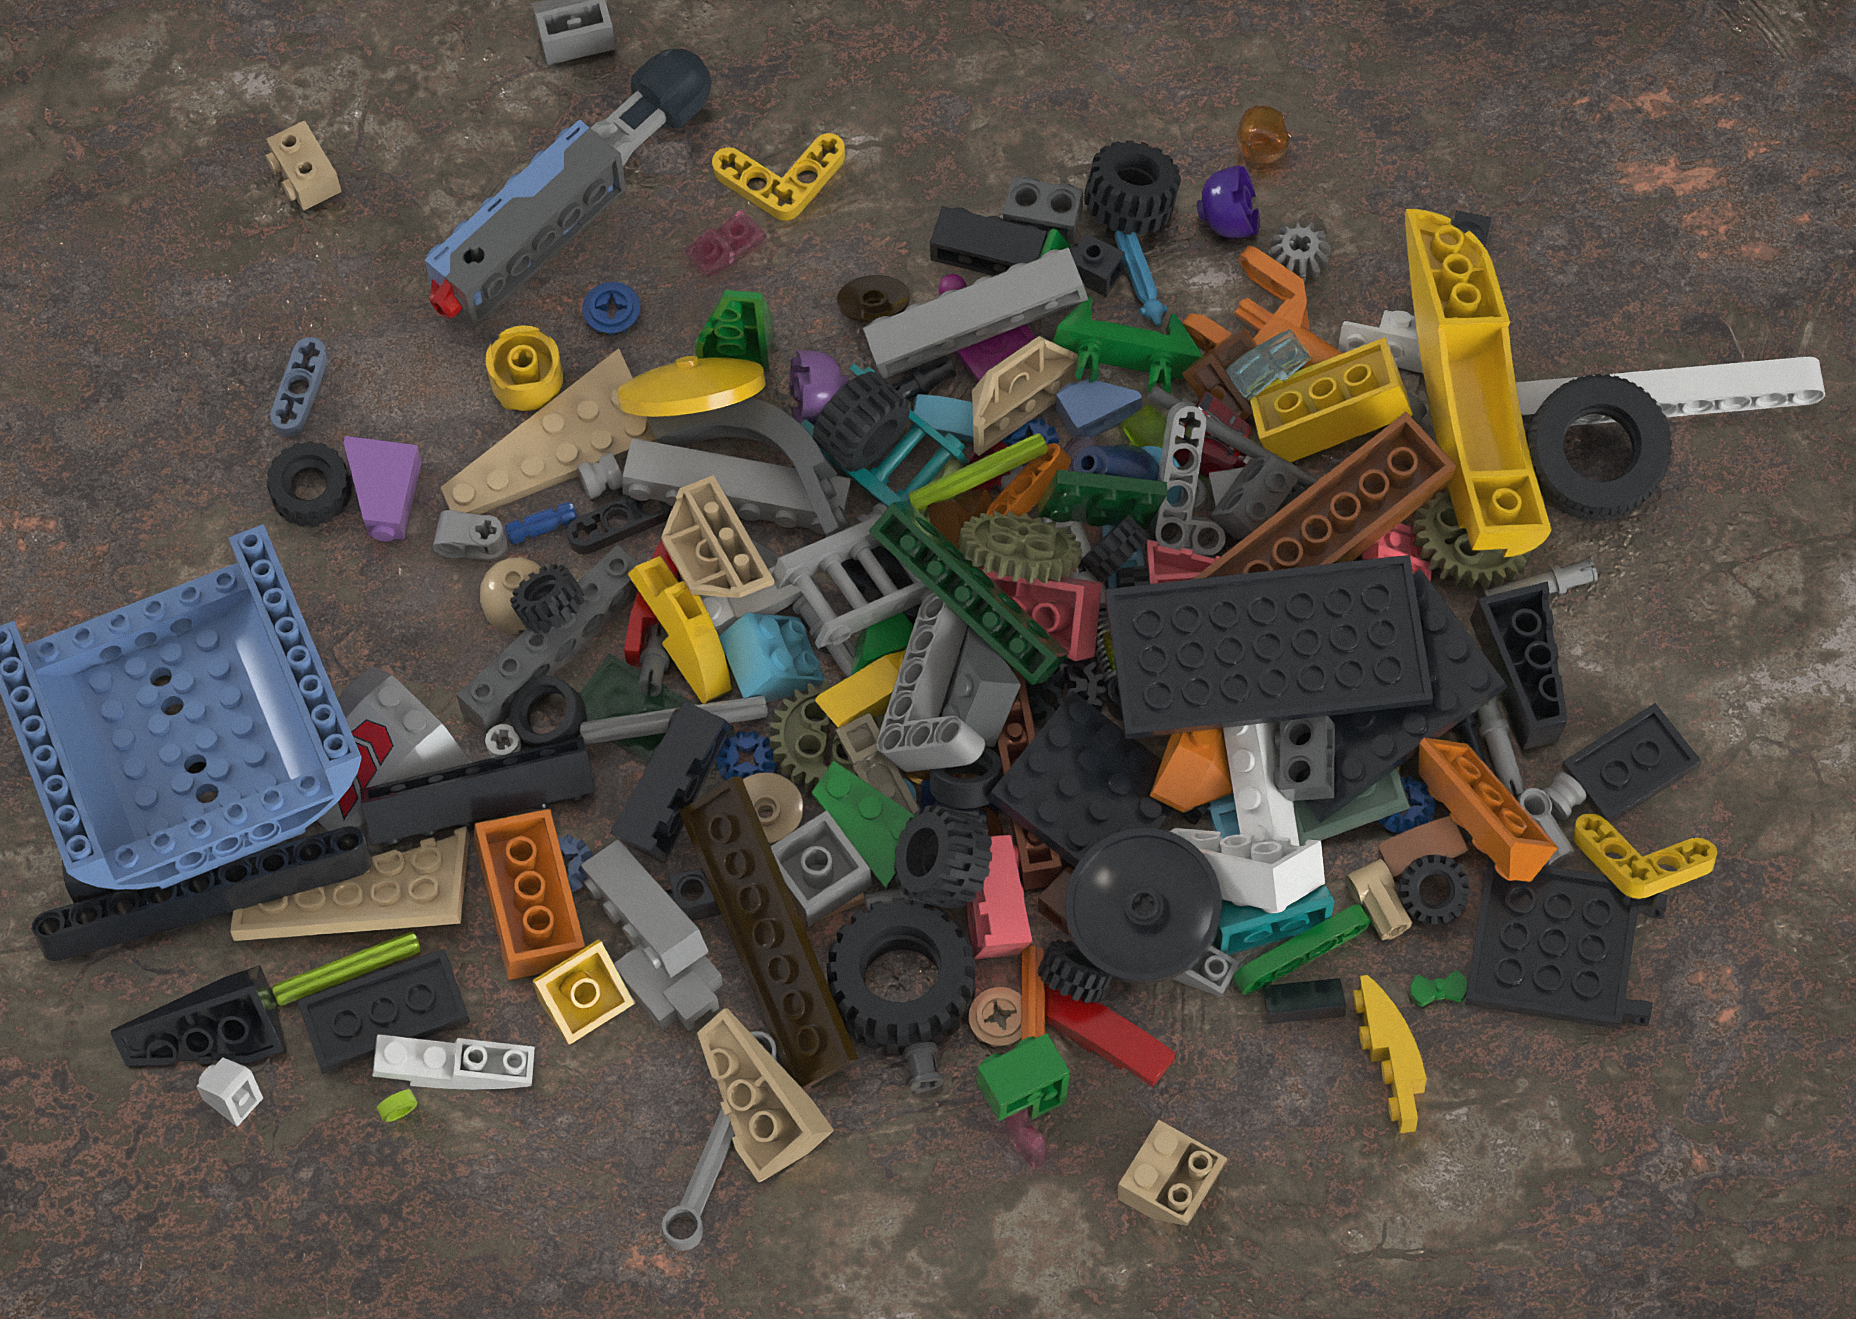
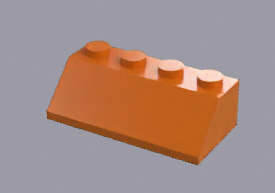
M1425 737L1419 743V776L1428 785L1427 791L1430 795L1445 804L1451 811L1449 813L1450 818L1470 833L1473 837L1472 843L1481 852L1489 855L1496 863L1495 870L1503 878L1509 881L1531 882L1556 852L1558 846L1468 744Z
M546 809L475 823L474 845L507 979L513 980L545 973L584 949L585 944L551 810Z

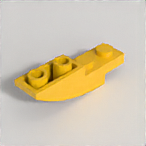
M661 556L635 566L628 573V576L669 636L662 642V645L702 704L728 694L732 687L725 654L718 633L700 596L692 595L684 581L678 583Z
M1368 975L1360 976L1358 990H1353L1352 995L1355 1013H1362L1364 1026L1359 1027L1362 1050L1369 1049L1371 1062L1381 1061L1384 1084H1391L1393 1097L1388 1098L1391 1121H1398L1400 1133L1415 1132L1418 1115L1414 1094L1424 1093L1427 1081L1421 1055L1405 1019L1393 1001Z

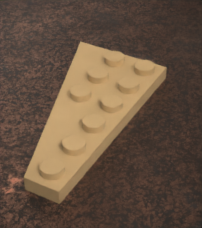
M618 348L441 486V492L448 509L480 515L579 476L577 465L582 463H599L600 457L608 453H612L616 461L626 458L632 438L659 443L655 438L647 416L628 414L619 407L617 390L623 383L632 379L620 349Z

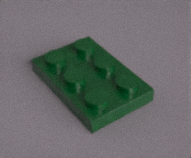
M1057 470L1038 503V517L1050 518L1052 521L1059 523L1068 521L1086 522L1090 526L1099 527L1104 525L1117 526L1120 521L1130 515L1143 529H1147L1167 497V482Z

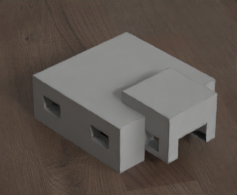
M641 944L614 963L628 992L661 1031H664L677 1021V1018L690 1031L695 1027L694 1022L709 1010L714 1013L719 1009L718 999L714 992L723 986L722 977L705 955L672 978L661 967L655 970L650 965L642 952L644 948Z

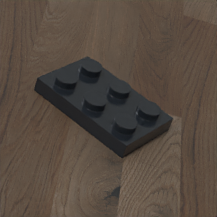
M1654 703L1564 760L1562 769L1582 786L1586 793L1587 801L1598 815L1611 824L1699 768L1701 760L1657 704Z

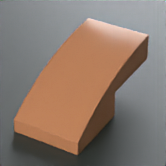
M1450 816L1420 825L1378 844L1388 869L1396 881L1400 880L1404 869L1417 858L1425 855H1442L1453 859L1469 850L1458 825Z

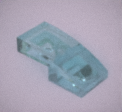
M1289 329L1258 345L1236 360L1225 371L1242 396L1250 401L1275 379L1279 378L1285 381L1308 362L1311 356L1294 332Z

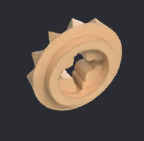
M994 987L983 991L974 999L969 1010L970 1029L977 1036L979 1042L988 1043L993 1048L1004 1045L1011 1047L1014 1042L1021 1038V994L1010 988ZM994 1005L997 1006L1002 1015L1009 1014L1011 1016L1006 1019L1005 1030L999 1027L997 1022L990 1023V1020L994 1018Z

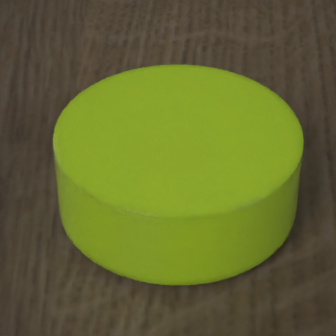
M407 1089L386 1098L376 1109L384 1122H392L414 1110L418 1102L412 1091Z

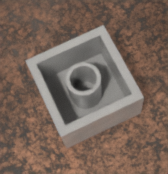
M827 810L770 846L797 912L808 927L872 887L870 868Z

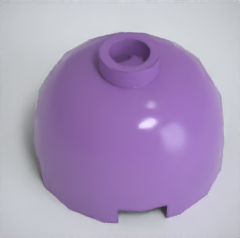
M796 350V357L791 359L789 390H794V397L798 403V407H791L793 418L799 424L805 419L811 424L816 423L828 401L839 389L849 382L848 376L842 375L839 364L832 356L822 351Z

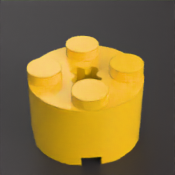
M526 325L508 328L500 333L499 338L492 346L490 344L487 349L486 367L491 388L495 397L505 409L519 411L536 410L544 407L558 396L563 383V371L558 347L555 341L541 333L540 329Z

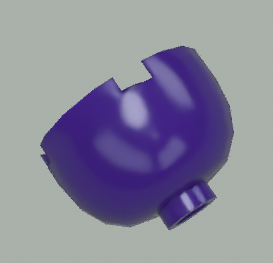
M1231 166L1212 174L1202 188V200L1197 201V211L1202 222L1207 221L1210 228L1221 237L1237 239L1259 233V208L1253 210L1252 197H1256L1251 178L1244 166Z

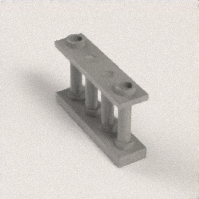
M881 515L784 555L776 563L771 574L776 588L781 589L790 584L798 586L824 623L815 641L818 649L831 643L839 645L846 641L853 633L906 611L918 604H922L926 597L934 593L900 560L898 561L914 584L898 590L872 554L871 549L882 544L869 530ZM851 558L859 560L884 597L868 604L841 566V562ZM820 571L829 573L854 610L837 617L810 576Z

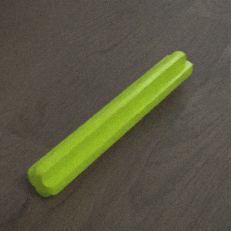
M1040 433L1032 435L910 492L908 496L911 505L919 512L924 511L932 503L945 501L1048 452L1047 444Z
M408 932L276 983L272 986V991L278 1005L283 1006L420 952V945L414 932Z

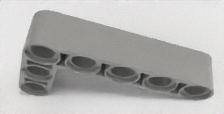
M935 593L926 597L919 608L877 739V749L906 772L968 765L980 757L985 746L984 738L957 716L939 717L968 624Z

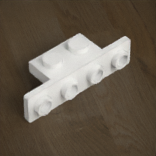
M1385 310L1379 328L1348 321L1343 322L1338 350L1342 353L1386 337L1398 368L1423 373L1415 316H1411L1405 311L1392 312Z

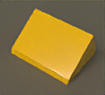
M599 939L533 980L539 1002L569 1045L635 1004Z

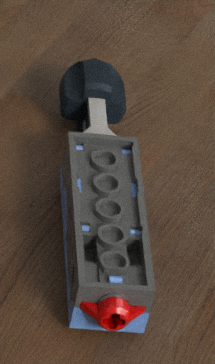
M682 48L667 49L650 58L631 77L633 95L608 118L596 122L591 128L579 119L573 126L563 129L552 145L545 151H539L532 158L530 165L520 174L517 173L511 176L506 182L505 187L494 197L487 198L481 204L479 211L468 221L464 220L459 223L453 234L445 242L435 245L425 259L431 285L430 303L433 308L446 319H452L457 315L472 329H475L627 189L623 165L627 162L633 151L660 126H670L671 128H681L701 110L707 101L712 81L710 72L700 57Z

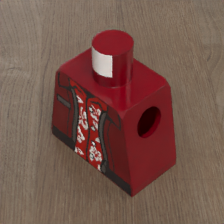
M1206 391L1197 402L1196 407L1209 417L1249 438L1252 432L1251 426ZM1188 421L1184 424L1185 432H1186V426H1187V424L1190 423V422H1188ZM1185 432L1184 438L1180 436L1177 437V439H1182L1188 441L1189 443H1192V439L1187 437L1185 435ZM1205 432L1199 474L1209 478V473L1230 470L1233 467L1236 469L1243 468L1252 458ZM1186 448L1179 449L1173 454L1180 466H1184L1190 458L1189 451Z

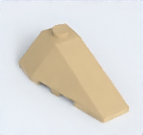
M728 1008L723 1009L697 1032L711 1076L717 1080L724 1101L721 1102L724 1115L729 1116L735 1137H732L736 1151L758 1182L764 1181L807 1155L834 1131L808 1094Z

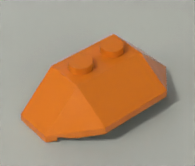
M1223 728L1171 734L1150 793L1151 797L1184 813L1194 809L1196 806L1233 794Z

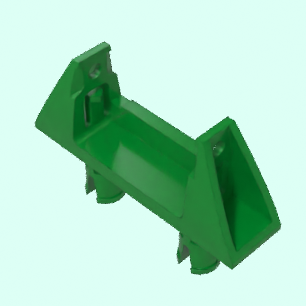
M1088 297V300L1080 303L1057 326L1053 343L1078 354L1075 377L1079 381L1084 369L1088 370L1089 383L1096 381L1099 377V363L1149 373V383L1147 385L1149 394L1156 383H1159L1160 389L1170 393L1171 377L1186 380L1182 372L1202 356L1197 345L1176 314L1171 313L1166 327V335L1161 334V332L1101 320L1095 321L1091 320L1092 297Z

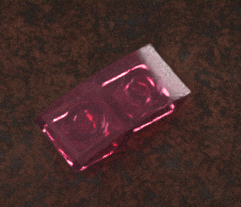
M741 208L718 230L714 231L712 227L709 228L684 252L709 278L744 257L763 242L767 236Z
M1025 1108L1001 1120L1000 1123L1018 1152L1032 1167L1037 1169L1046 1159V1145L1044 1144L1046 1141L1034 1127L1030 1125L1027 1128L1024 1127L1028 1123V1109Z

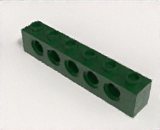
M907 500L891 503L870 528L869 532L1032 685L1047 681L1070 654L980 568L972 566L973 562L971 560H965L964 554Z

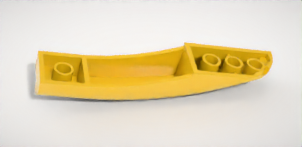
M1406 209L1405 226L1409 272L1419 351L1437 445L1456 465L1453 479L1448 485L1459 528H1466L1472 550L1501 549L1504 558L1524 554L1541 545L1547 539L1552 529L1526 440L1512 361L1508 328L1510 320L1492 260L1478 238L1470 231L1464 233L1451 225L1450 218L1426 210Z

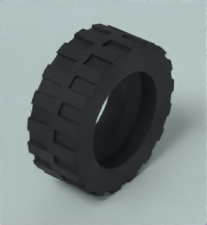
M313 441L293 444L292 447L282 450L281 454L273 459L271 468H268V480L266 482L273 506H275L276 512L280 516H284L285 520L291 524L293 522L302 527H305V525L315 527L324 522L328 523L336 515L339 516L343 512L344 506H347L349 502V494H351L352 487L346 464L343 458L339 457L338 452L333 448H328L326 444H316ZM310 468L321 471L327 478V487L322 495L315 499L304 500L298 498L292 492L291 482L298 472Z

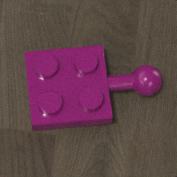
M948 274L940 280L938 292L941 295L949 290H961L966 288L967 284L961 276ZM1024 324L957 350L954 353L978 384L987 371L1030 343L1036 337L1028 326Z

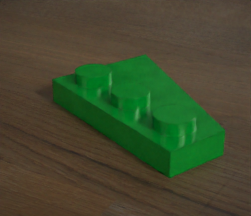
M833 761L812 791V795L823 810L828 811L886 890L897 875V871H894V862L896 861L895 849L899 844L900 833L905 830L906 822L909 818H914L915 815Z

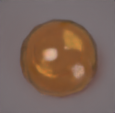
M1256 105L1246 110L1236 131V142L1244 157L1255 163H1273L1283 157L1291 138V133L1287 131L1285 125V115L1271 106Z

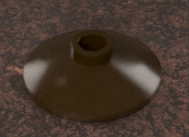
M869 275L854 279L844 285L837 296V305L840 312L849 319L863 323H871L879 317H891L902 313L910 303V293L907 286L896 278L884 275Z

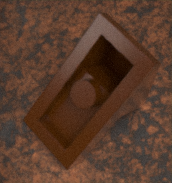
M984 488L962 492L956 495L953 500L932 503L928 505L930 523L959 549V538L964 522H970L972 516L980 518L981 513L986 514L993 496Z

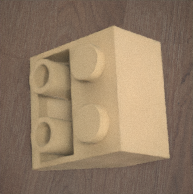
M1158 1120L1119 1182L1118 1200L1151 1219L1187 1226L1227 1162V1158Z

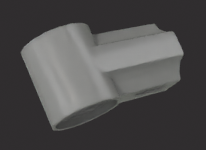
M1526 789L1516 800L1525 810L1527 809L1532 813H1529V815L1558 846L1556 852L1545 864V866L1553 867L1571 856L1575 850L1551 815L1552 802L1550 797L1540 789Z

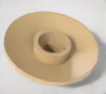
M757 773L743 779L769 844L777 843L798 828L803 817V800L799 790L790 780L774 773ZM763 810L773 812V815L769 818H761L759 816Z

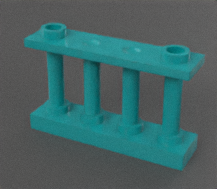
M855 363L849 368L855 377L869 371L875 372L868 366L863 371ZM911 409L907 420L913 426L877 468L872 467L869 471L862 468L858 471L847 472L824 451L831 463L887 508L891 503L905 500L911 504L908 496L909 493L929 484L952 457L964 467L969 463L962 452L965 446L950 433L943 437ZM805 419L800 425L812 436L814 425ZM926 435L940 449L904 490L899 489L897 493H894L886 486L890 481L888 477L922 437Z

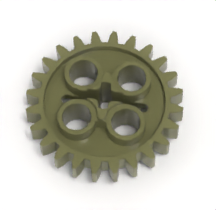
M1448 485L1418 508L1413 518L1415 523L1411 533L1416 534L1413 545L1422 547L1419 558H1431L1428 569L1432 570L1437 567L1442 569L1440 579L1446 578L1449 574L1454 576V586H1457L1461 580L1467 581L1470 590L1473 589L1475 582H1480L1484 590H1488L1491 581L1498 587L1502 586L1505 578L1513 581L1517 571L1522 572L1532 552L1531 550L1521 555L1504 558L1501 549L1472 550L1466 528H1459Z
M994 511L993 517L985 513H981L980 518L972 516L970 522H964L958 544L960 545L959 551L965 553L964 559L973 560L972 566H985V573L998 572V578L1008 575L1015 582L1019 578H1025L1028 583H1033V579L1047 583L1048 578L1055 581H1060L1061 576L1069 578L1071 572H1077L1082 553L1080 548L1081 542L1075 541V534H1067V528H1055L1056 522L1044 523L1041 517L1031 519L1027 513H1023L1021 517L1016 516L1012 511H1008L1007 516H1003L997 511Z
M826 680L822 682L821 690L818 691L811 683L807 684L806 695L797 689L794 690V702L784 698L782 700V710H775V723L770 724V735L772 737H770L769 748L774 750L773 762H782L780 766V773L782 775L792 772L791 782L793 784L801 780L805 781V792H808L814 785L818 784L833 761L856 775L850 761L839 757L846 755V752L837 733L834 737L830 765H823L830 718L815 702V699L818 695L830 689ZM885 714L873 717L879 731L881 730ZM816 716L821 718L822 720L819 722L810 721L808 718ZM812 749L817 753L808 755L803 753L802 750Z

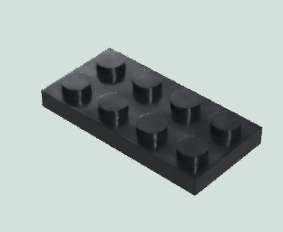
M445 949L297 1000L322 1074L374 1056L377 1035L423 1039L470 1022Z

